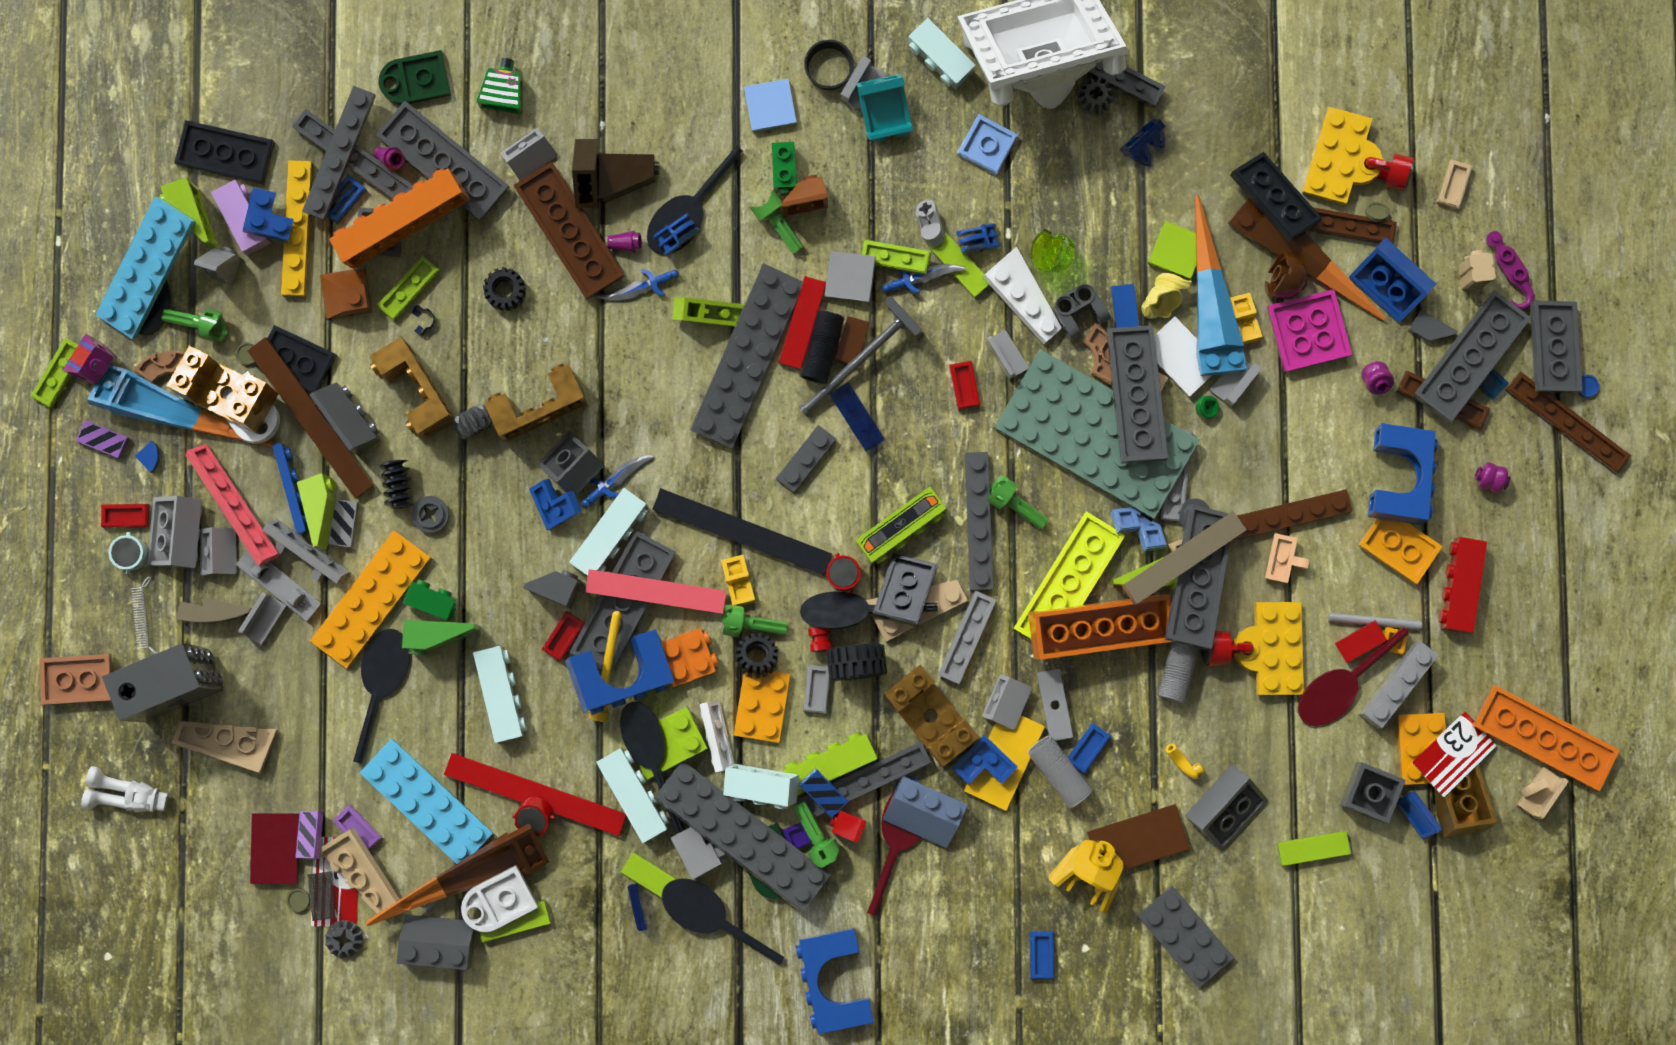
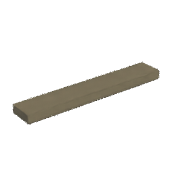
M1232 511L1123 584L1122 587L1134 605H1136L1246 531V528L1235 512Z

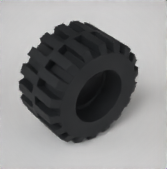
M856 644L835 647L826 651L830 680L865 679L883 676L887 673L883 644Z

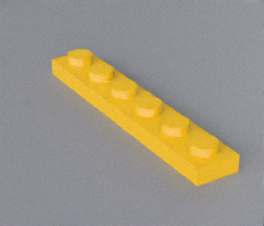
M288 160L285 217L294 219L289 242H284L282 296L306 297L310 215L303 213L302 210L312 188L313 163L311 161Z

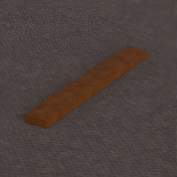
M265 337L247 350L353 497L357 499L375 485L346 447L270 340Z

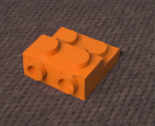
M702 628L661 642L674 682L671 683L672 687L717 672L715 667L719 666L715 653L710 654L708 645L712 643L708 632H703Z

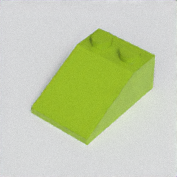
M187 177L160 186L163 193L160 194V198L195 220L196 222L191 231L211 249H219L198 187Z
M688 707L659 721L666 743L665 757L659 765L662 772L709 749ZM639 764L646 780L654 777L651 769Z

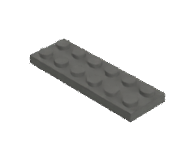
M406 101L401 104L376 133V136L387 146L399 148L404 155V160L428 179H431L433 177L432 174L444 168L446 170L448 168L458 177L471 199L461 206L480 222L510 188L508 184Z
M1494 290L1419 386L1413 397L1450 424L1531 317Z
M1153 325L1107 328L1106 333L1121 464L1167 461L1168 452Z
M1193 504L1189 505L1182 545L1229 513ZM1230 542L1176 577L1165 640L1205 650L1212 649Z
M635 530L612 573L662 580L676 551ZM600 595L570 653L578 655L591 650L597 668L602 670L612 613L619 611L621 613V620L611 670L612 674L650 602Z

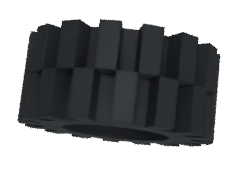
M502 267L501 270L498 268L494 269L495 272H490L488 274L489 277L484 280L485 286L483 285L485 298L492 307L498 308L500 311H503V309L511 311L513 307L516 309L519 303L522 304L523 297L526 296V286L523 279L511 268ZM502 281H508L513 285L512 294L505 298L498 296L496 293V287Z
M752 633L750 638L746 635L743 637V641L740 640L736 650L738 669L741 668L743 674L748 672V677L752 678V674H756V678H760V674L766 677L768 672L771 674L777 665L778 647L775 646L773 639L769 641L770 637L768 635L762 638V633H758V637H755L754 633ZM754 649L762 650L766 658L762 662H754L749 659L748 653Z

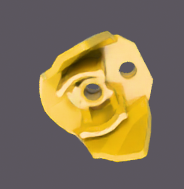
M1084 840L1079 846L1072 848L1048 877L1057 887L1066 881V891L1068 892L1076 881L1084 880L1095 887L1094 891L1096 893L1090 901L1091 905L1098 901L1103 892H1107L1099 909L1100 912L1107 913L1121 882L1123 861L1115 853V849L1110 843L1106 841H1099L1097 843L1093 840Z

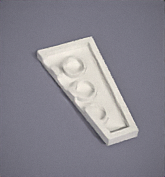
M1017 247L983 276L987 283L1043 345L1062 328Z

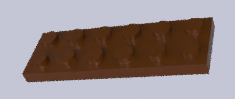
M552 161L514 184L518 194L586 300L625 277L583 209L575 208L574 195Z

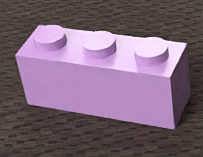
M233 180L211 192L240 249L245 255L249 256L272 244L269 238L243 232L249 205L248 197L251 196L245 184L240 185L236 180Z

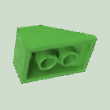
M404 620L402 648L407 649L408 654L426 655L427 651L433 652L479 632L481 626L474 623Z

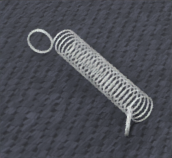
M150 576L144 580L142 587L147 586L151 579ZM139 587V588H131V589H141V590H136V591H142V590H143V588H141V587ZM141 605V606H133V607H143V608H138V609H144V608H145V606H143V605ZM145 623L135 624V625H145V626H147V624H145ZM147 641L137 642V643H146V644H141V645H147V644H149V642H147ZM151 646L138 647L149 648L154 654H157V652L153 648H151Z

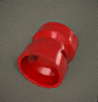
M816 627L808 629V635L812 638L810 652L827 651L833 648L832 642L828 638L831 630Z

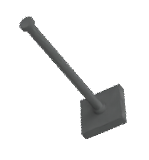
M892 296L884 303L896 316L893 319L894 322L805 405L801 404L799 406L807 417L811 415L810 411L900 328L904 329L906 327L917 340L924 335L919 325Z

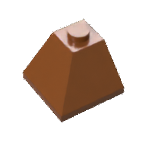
M817 175L804 177V180L800 181L783 200V216L787 217L828 208V196L823 177H817Z
M365 267L320 275L327 320L372 313Z

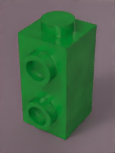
M794 142L772 143L773 188L779 195L787 196L796 186Z
M419 579L416 583L411 581L402 603L446 621L448 616L453 617L457 605L454 604L455 599L451 598V592L439 588L438 592L429 589L431 584Z

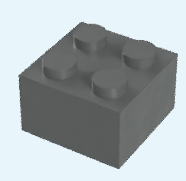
M1356 762L1340 806L1381 823L1389 824L1406 780L1363 762Z

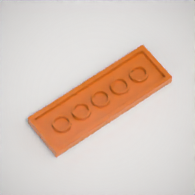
M1496 685L1492 686L1473 724L1474 728L1595 791L1601 790L1620 752L1619 749Z

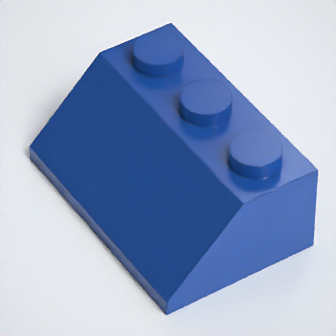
M1386 237L1349 276L1353 282L1398 323L1436 285L1427 274Z

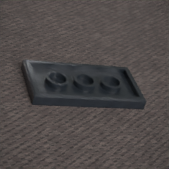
M185 120L174 164L264 185L275 141Z
M1264 152L1233 170L1230 174L1232 179L1288 242L1305 233L1323 219Z

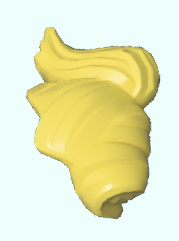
M1170 273L1158 275L1155 279V287L1150 290L1141 306L1142 313L1148 319H1156L1158 316L1163 318L1170 317L1172 311L1182 303L1183 295L1180 291L1190 288L1192 282Z

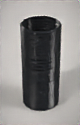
M818 310L816 311L799 376L811 382L827 384L845 318L830 311Z

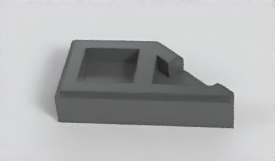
M1422 310L1417 313L1408 329L1409 332L1427 342L1453 336L1457 333L1455 329Z

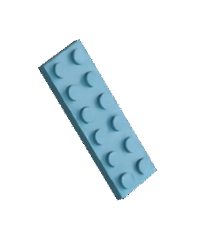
M154 197L95 315L129 338H137L196 221L162 198Z
M390 739L360 772L368 782L456 864L478 851L494 834L394 739Z

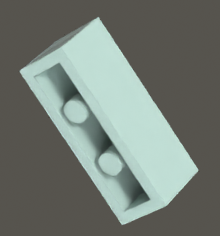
M929 18L908 36L909 49L915 55L920 54L925 59V65L931 71L936 70L941 75V81L947 87L952 86L956 90L975 71L976 65Z
M734 764L725 769L723 795L731 796L734 801H745L747 799L753 800V804L756 805L770 803L774 804L775 808L787 809L788 806L797 803L799 775Z

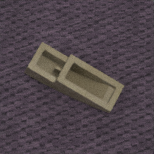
M205 597L203 606L180 601L176 619L194 623L229 622L247 617L252 608Z

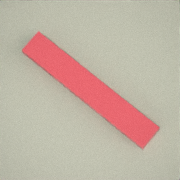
M204 444L188 450L185 454L256 564L261 566L277 559L279 553L209 446Z
M591 569L588 570L585 589L587 593L723 614L726 591Z

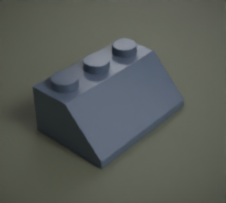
M903 776L899 780L883 820L947 848L959 827L968 805Z

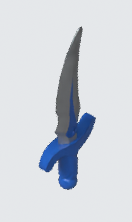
M955 264L929 266L927 275L908 274L906 271L897 270L903 274V278L890 282L889 285L884 284L882 290L888 293L890 290L895 291L907 287L910 292L919 294V289L915 288L913 284L926 283L941 275L963 271L966 268Z
M642 269L641 273L649 277L647 280H636L618 290L597 294L596 297L609 301H620L637 297L641 293L647 294L652 289L657 295L665 296V293L658 289V285L671 281L672 278H677L679 272L672 270L655 277L649 270Z
M641 456L625 462L617 467L612 474L607 475L603 482L598 478H592L589 483L597 484L598 488L589 494L587 499L582 501V506L585 508L589 507L591 503L593 504L602 495L616 498L619 493L611 492V488L621 485L634 470L653 459L654 456Z

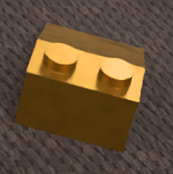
M1479 764L1445 797L1435 789L1437 817L1442 827L1441 830L1444 838L1484 832L1497 823Z

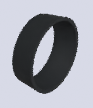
M830 39L822 40L815 43L808 50L804 60V68L810 81L815 86L823 90H835L842 87L850 78L854 68V59L851 51L843 43ZM823 49H836L843 53L848 60V77L837 85H821L810 76V60L818 51Z

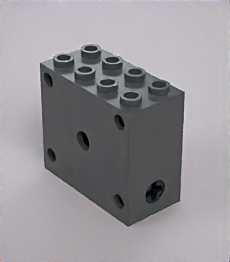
M185 643L178 644L102 676L119 721L146 723L223 691L221 687L223 679L218 671L215 672L212 664L215 662L212 652L205 647Z

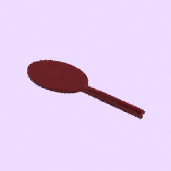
M1403 626L1352 671L1334 669L1314 679L1304 690L1299 700L1298 714L1301 720L1311 726H1321L1343 715L1356 698L1358 692L1357 678L1409 634L1408 630Z
M893 794L885 805L881 821L882 834L890 849L867 913L874 916L877 914L899 850L910 848L921 838L914 833L883 820Z

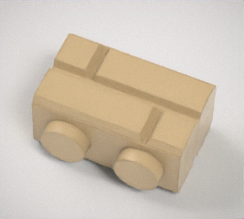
M1484 250L1470 252V255L1465 256V260L1458 266L1459 276L1462 277L1460 279L1461 289L1464 291L1482 289L1496 278L1495 269L1492 267L1494 264L1493 255L1485 253Z

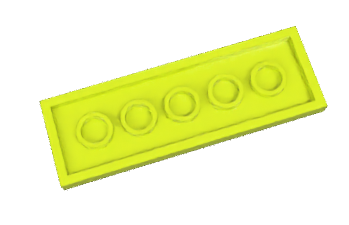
M1086 511L1013 629L1031 640L1028 612L1083 605L1125 535L1116 533L1113 527Z

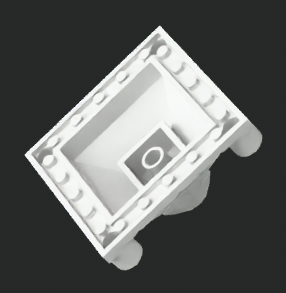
M1016 0L958 16L964 45L972 49L989 84L991 101L1000 106L1007 105L1013 100V88L1030 93L1042 107L1053 109L1060 105L1075 85V81L1094 68L1096 63L1102 62L1103 70L1110 75H1118L1126 69V45L1100 0Z

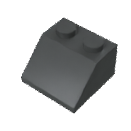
M570 431L538 462V465L564 491H573L574 495L581 492L584 486L605 466Z
M563 570L562 573L555 571L525 583L523 588L571 609L582 583L577 580L578 576Z

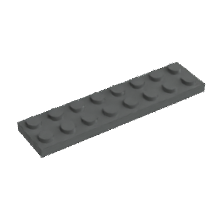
M764 263L761 265L690 431L730 449L733 448L797 301L803 281Z
M682 761L654 796V799L803 913L831 874L822 867L820 868L813 864L812 860L734 801L730 796L723 795L724 792Z

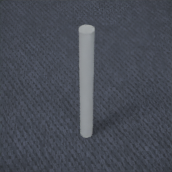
M1339 613L1328 614V622L1367 625L1376 620L1379 627L1402 628L1404 626L1405 629L1421 630L1422 621Z

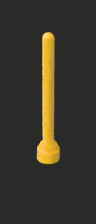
M619 611L612 613L601 678L608 685L621 620V613ZM607 706L603 707V712L594 715L589 713V719L607 722L609 713Z

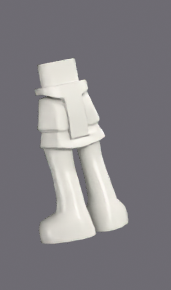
M91 766L86 778V785L88 787L125 792V797L86 789L82 797L81 809L92 810L97 805H110L124 808L126 811L134 810L135 813L154 812L155 810L164 812L169 794L159 792V788L154 789L143 782L138 783L134 780L130 782L104 775L100 768Z

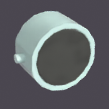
M126 532V536H119L113 540L109 547L110 561L117 568L126 570V574H131V570H138L144 566L148 558L146 544L139 538L131 536V532Z

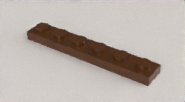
M1347 489L1237 515L1246 531L1231 541L1352 512V507Z

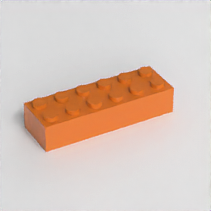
M444 168L434 172L432 174L433 177L426 182L422 180L412 186L413 189L409 192H401L394 196L393 201L389 204H381L375 207L373 213L367 217L361 216L355 219L353 225L347 229L343 227L333 233L334 236L329 240L342 263L355 269L470 201L471 199L458 177L448 168L446 170Z
M1170 595L1148 596L1136 605H1134L1131 599L1028 612L1034 659L1042 660L1173 642L1165 640L1171 607Z

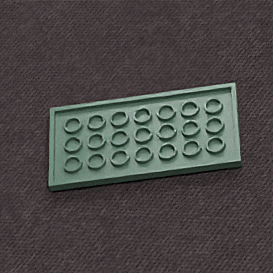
M1041 349L994 427L997 431L1130 507L1137 509L1153 520L1200 440L1164 420L1168 452L1167 461L1121 464L1113 390Z

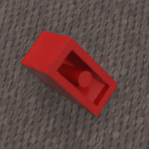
M840 810L839 814H835L832 817L829 826L833 827L832 833L858 843L866 820Z

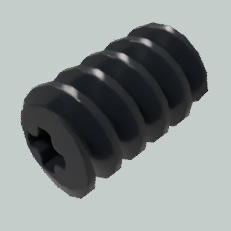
M393 460L380 465L382 470H386V472L381 474V477L387 480L382 483V487L389 489L383 492V496L390 498L384 501V505L391 507L390 509H403L414 506L413 503L407 502L413 495L406 493L407 490L412 488V485L405 484L406 481L411 479V476L404 475V472L409 471L410 467L403 466V463L409 460Z

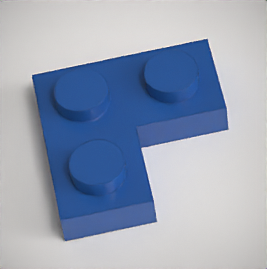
M253 187L243 232L288 243L294 219L271 214L276 193Z
M550 479L542 480L529 488L546 530L554 529L582 512L574 492H566L557 497Z
M983 735L952 769L967 784H970L985 768L1002 784L1018 766Z

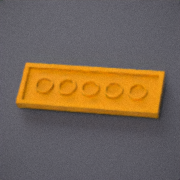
M394 530L310 642L343 667L349 669L407 592L411 581L414 582L432 558Z

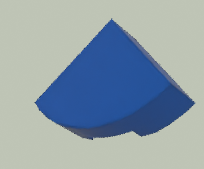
M152 440L135 455L150 473L156 470L159 460V449Z

